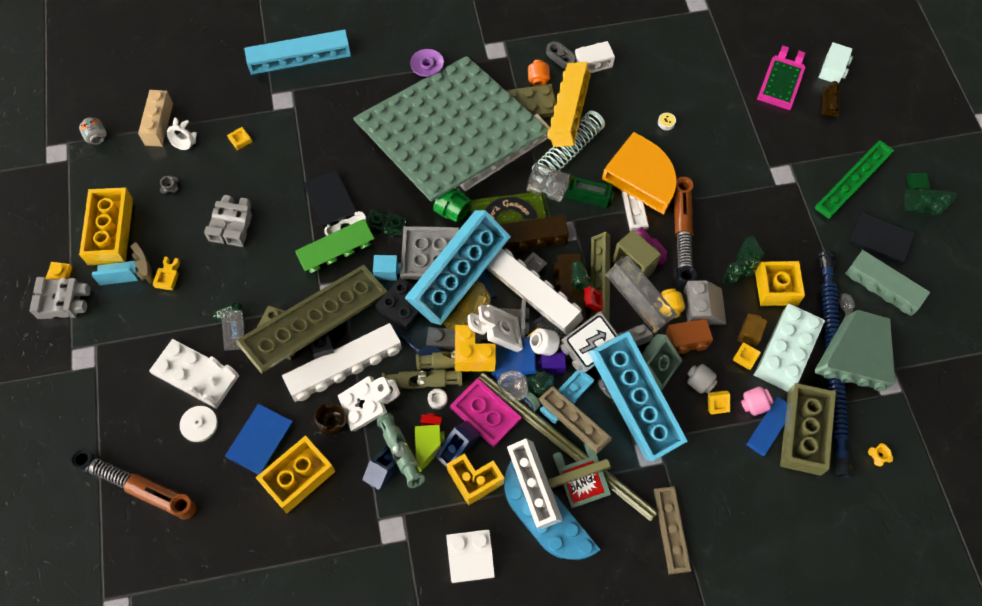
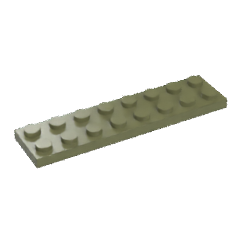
M362 265L237 339V345L262 374L380 300L387 293V290L367 267Z

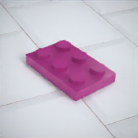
M478 378L450 405V409L481 433V437L493 448L522 419L519 414Z

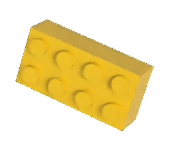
M126 188L88 189L79 254L87 265L126 262L133 198Z

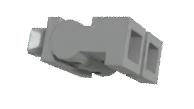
M224 195L221 201H216L211 221L204 231L208 241L222 244L226 242L228 245L244 247L247 228L252 218L250 200L240 198L239 204H234L235 200L233 197Z
M36 277L33 291L35 295L32 296L29 311L37 319H53L54 317L76 318L77 313H84L87 310V303L85 300H80V296H88L90 294V287L86 283H79L75 278L51 280L44 277Z

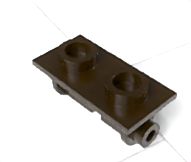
M832 81L828 87L823 86L822 115L839 117L841 89H839L840 85L837 81Z

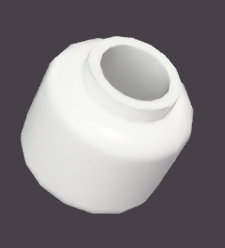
M540 328L530 337L531 348L537 354L550 356L556 353L559 348L560 339L555 331Z

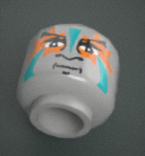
M86 118L79 126L83 139L90 144L102 143L107 135L103 123L97 118Z

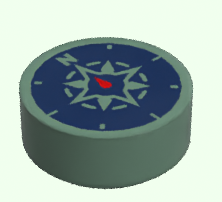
M526 392L521 396L522 402L535 412L540 408V402L533 393Z

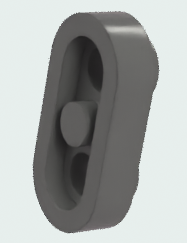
M556 41L548 43L546 55L560 67L566 69L567 63H575L574 53L561 43Z

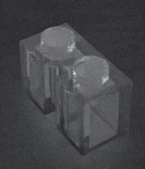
M535 163L528 178L526 190L539 195L541 192L545 193L549 199L560 202L568 188L570 175Z

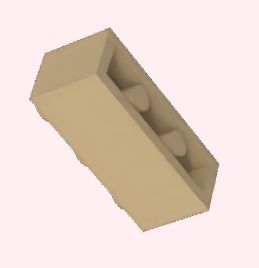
M149 90L138 132L145 146H163L173 106L167 91Z

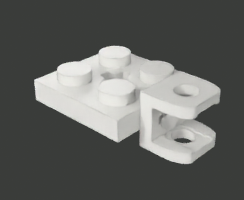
M489 304L478 307L479 315L474 313L468 315L469 328L481 335L487 332L488 341L517 353L523 349L518 317Z
M368 376L339 394L338 398L346 412L350 430L356 432L387 413L384 404H388L396 399L400 391L395 380H387V378L381 377L374 381L373 377ZM361 400H365L363 408L359 407Z

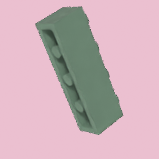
M864 250L860 252L845 273L853 281L862 284L869 291L876 293L886 302L895 305L902 312L910 316L921 307L930 293Z

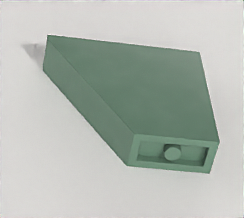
M856 310L845 316L818 363L815 373L824 375L825 378L840 379L841 382L856 383L861 387H872L877 391H884L887 387L895 385L890 318L861 310Z

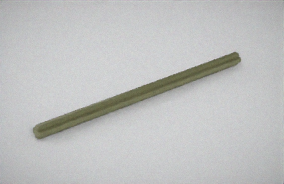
M482 373L478 379L517 414L575 461L588 458L585 452L488 374ZM607 470L603 471L608 487L648 520H653L657 510Z

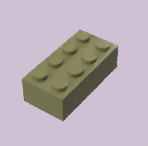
M795 383L788 390L780 467L820 476L829 470L835 391Z

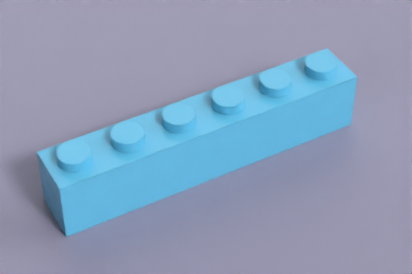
M345 30L244 48L251 75L351 56Z

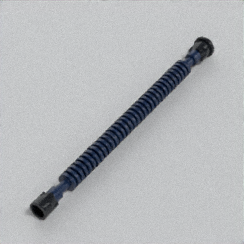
M823 250L817 255L820 269H822V277L825 279V284L821 285L826 349L840 326L837 284L833 283L832 280L837 256L831 250ZM828 378L829 390L836 392L832 439L837 442L836 458L834 459L835 476L840 478L852 477L851 460H849V453L846 450L845 443L849 441L845 382H841L840 379Z

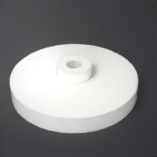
M196 406L184 413L180 421L181 433L192 442L206 441L213 436L218 426L215 413L205 406Z

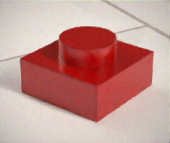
M591 286L584 288L585 306L596 312L602 311V292Z
M435 413L422 414L421 426L440 425V431H442V417Z

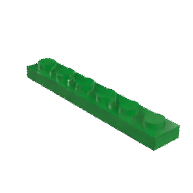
M879 140L816 205L815 209L830 219L889 158L894 150Z

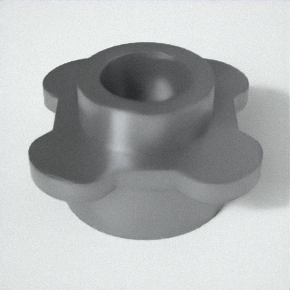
M164 176L160 180V192L162 194L177 192L178 178Z

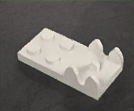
M174 339L170 341L149 370L151 374L216 409L239 377L238 373L231 366H223L214 357L208 358Z

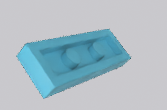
M576 371L558 391L574 404L594 383V379L586 372ZM544 406L540 408V412L552 423H557L559 419Z

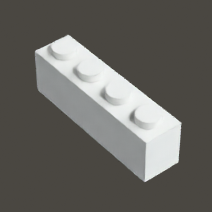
M524 439L508 446L509 454L536 527L544 529L563 521L534 443Z

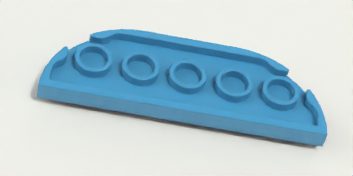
M511 460L505 473V495L512 510L539 544L550 554L561 559L582 560L598 553L600 548L554 493L553 495L563 521L544 529L536 527Z

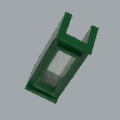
M570 173L565 199L607 208L608 201L612 202L614 191H611L613 184L609 185L578 178Z

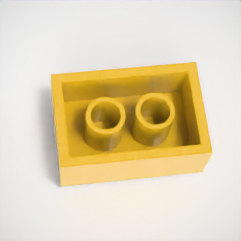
M305 435L261 472L256 479L287 514L335 473L332 464Z

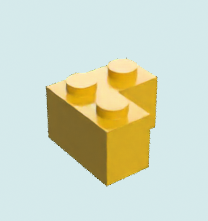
M455 325V371L495 372V344H475V332L469 328V325Z
M465 454L447 464V471L468 506L504 485V476L494 460L476 471Z

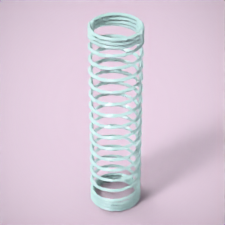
M591 110L581 118L579 125H582L583 129L578 127L580 133L577 132V134L582 139L576 135L575 146H566L567 149L560 146L563 152L558 150L557 147L556 149L552 147L549 152L545 153V156L538 160V163L532 166L534 175L541 182L549 183L553 179V175H557V172L564 168V164L567 165L568 161H571L572 157H575V154H578L579 150H582L586 143H589L593 136H596L605 127L604 119L599 113ZM589 114L594 115L600 121L601 127L593 118L589 117ZM554 150H557L559 155L563 159L567 160V162L564 163L563 160L557 154L554 153ZM550 153L554 154L555 158L563 164L562 167H560L559 163L550 156ZM546 157H549V158L551 159V161H552L557 167H559V170H556V168L554 167V165H553L552 163H550L549 161H547V158H546ZM543 161H546L549 167L553 169L556 173L553 174L552 171L546 165L543 164ZM536 166L539 168L540 172H541L546 178H544L543 176H541V174L537 171Z

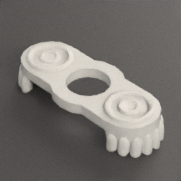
M358 211V213L355 212V216L343 219L336 225L330 226L328 224L325 227L326 229H324L325 235L328 236L340 230L341 226L345 223L351 225L362 219L366 221V216L363 212Z

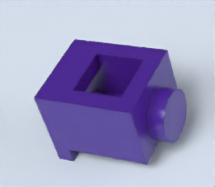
M560 349V353L536 357L537 368H540L541 375H564L566 363L565 353L562 349Z

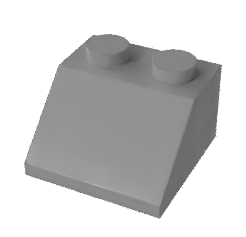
M688 281L684 288L687 322L707 319L708 325H726L722 288L709 281Z

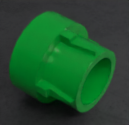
M454 188L435 200L433 210L447 220L449 218L455 223L456 221L460 222L470 210L471 199L464 196L465 194L460 190Z

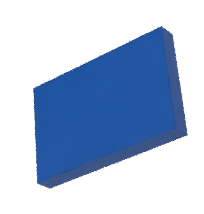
M258 404L225 457L259 475L269 465L293 426V421Z

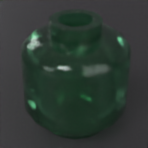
M543 369L537 370L536 374L529 375L525 382L526 392L533 393L537 398H540L552 386L555 387L554 376Z

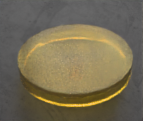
M475 281L442 324L455 331V325H469L468 315L470 313L479 315L478 307L490 304L489 291L482 283Z

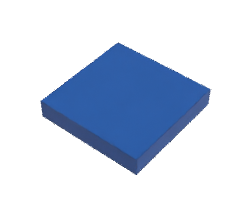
M530 337L521 338L523 349L518 353L495 343L497 379L537 373L536 353L531 348Z

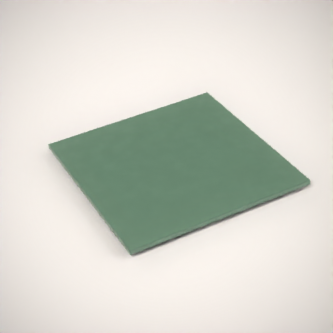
M468 56L353 117L354 121L431 202L548 133V128Z

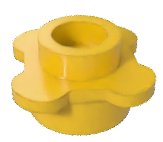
M883 443L879 444L876 448L871 447L868 450V454L873 457L874 464L878 467H881L885 462L890 463L893 461L891 450Z

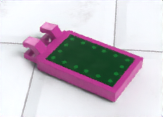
M782 45L779 55L772 57L757 100L790 110L805 70L804 64H801L805 52L798 51L795 61L785 59L789 47Z

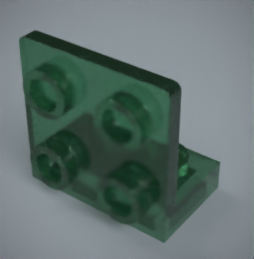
M906 189L904 192L905 211L942 215L957 198V193L929 189Z
M753 235L745 239L737 255L738 261L728 266L721 280L722 284L734 283L744 275L747 277L756 272L764 252Z

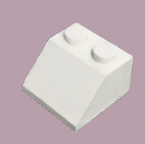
M489 530L446 535L452 583L494 578Z

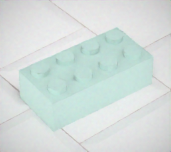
M788 303L781 313L754 376L788 392L795 383L799 382L825 320Z

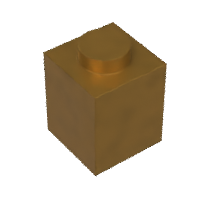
M748 314L743 322L737 341L756 348L761 341L767 320L762 319L759 315Z

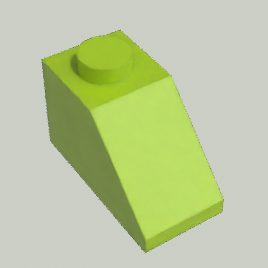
M440 425L415 426L416 461L419 472H422L435 458L441 448V444L445 442L444 431L440 432Z

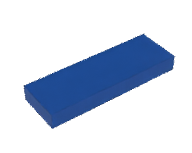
M778 396L775 398L773 404H771V409L766 412L746 445L762 456L766 455L785 424L787 402Z

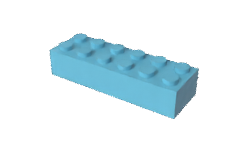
M475 210L406 295L405 299L431 323L441 325L511 236L486 210Z
M629 331L588 351L645 460L654 461L688 442Z

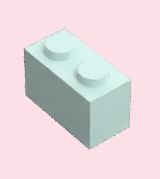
M833 42L826 55L819 78L830 82L837 81L838 84L841 78L845 79L849 70L846 66L850 65L853 56H850L852 48Z

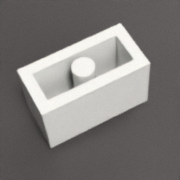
M608 41L580 47L575 51V63L587 62L590 73L613 67L615 56Z

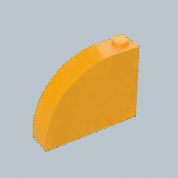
M635 132L631 134L608 163L602 176V180L609 184L612 183L616 188L626 192L628 195H632L635 199L642 201L663 215L667 211L676 189V174L668 156L657 145Z

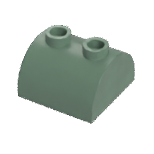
M657 334L650 344L645 347V351L642 354L659 389L663 390L683 360L667 335Z

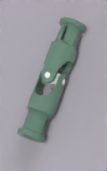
M391 413L381 415L377 419V425L382 428L384 432L383 437L401 473L405 475L408 487L415 488L420 486L425 481V477L419 472L417 468L418 463L406 443L400 428L395 425L394 416Z

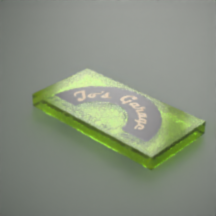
M541 191L470 201L471 215L475 210H486L498 224L546 218Z

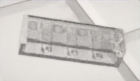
M629 256L618 261L605 274L654 334L678 315Z

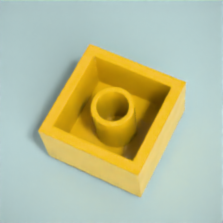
M799 261L761 262L755 275L760 306H787L788 303L798 306L805 296Z

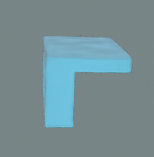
M136 261L98 265L97 271L92 272V277L99 285L138 281V275L135 272L138 269L134 265Z

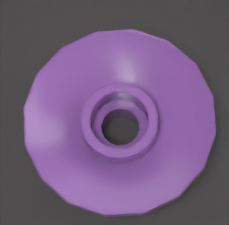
M423 49L411 57L410 65L416 74L429 77L442 70L444 60L439 52L433 49Z

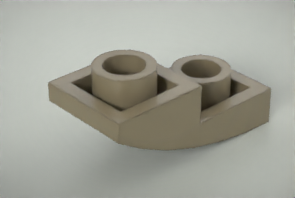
M135 242L130 246L134 252L131 255L136 260L134 265L138 269L135 272L142 281L146 279L149 284H152L153 272L149 260Z

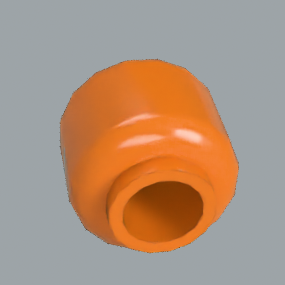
M535 60L528 66V80L533 86L546 85L550 80V67L543 60Z

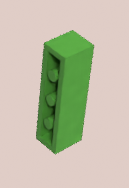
M362 219L295 250V253L304 271H310L311 274L321 269L319 266L321 264L327 263V265L338 261L336 257L340 255L347 257L355 253L353 249L359 246L361 249L372 245L370 241L374 237L365 219Z

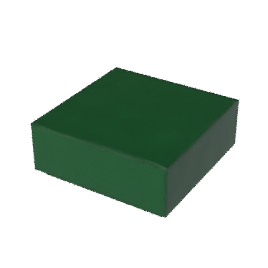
M909 173L907 175L910 191L928 192L930 185L927 173Z

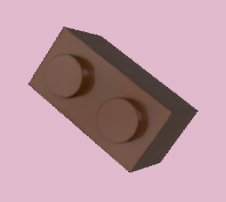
M707 319L671 324L665 332L678 354H685L695 349L697 351L706 350L713 341Z

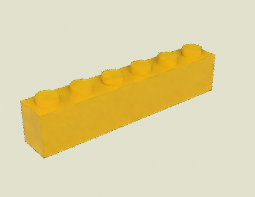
M587 62L567 63L566 70L563 71V82L560 83L557 105L554 106L551 128L548 129V139L552 141L553 147L574 146L591 76Z

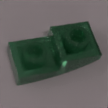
M371 209L366 223L370 230L391 235H401L407 218L390 212L386 215Z

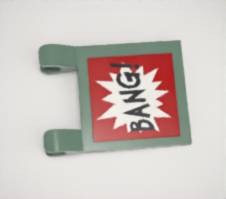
M584 444L588 454L586 459L565 465L564 458L560 452L555 453L553 458L559 474L562 475L599 462L597 454L588 445ZM603 471L564 485L571 508L611 495Z

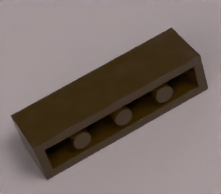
M565 215L499 224L511 236L502 247L503 250L526 251L530 248H544L550 245L560 246L568 243L569 231Z
M558 254L557 262L553 264L554 273H557L558 277L555 279V290L562 292L568 298L567 301L569 303H576L582 309L581 314L584 319L575 328L577 329L587 321L581 255Z

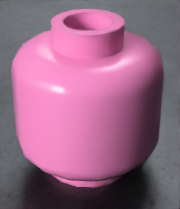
M760 386L744 392V400L741 401L745 412L749 411L753 416L769 411L771 404H773L769 391L767 389L764 390Z

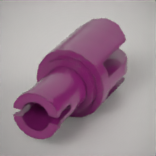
M643 227L638 228L635 232L641 234L645 241L651 246L656 247L661 254L657 265L664 264L667 259V250L657 238H651Z

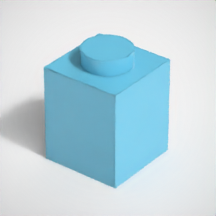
M374 255V277L378 281H397L398 274L401 273V263H398L397 255Z

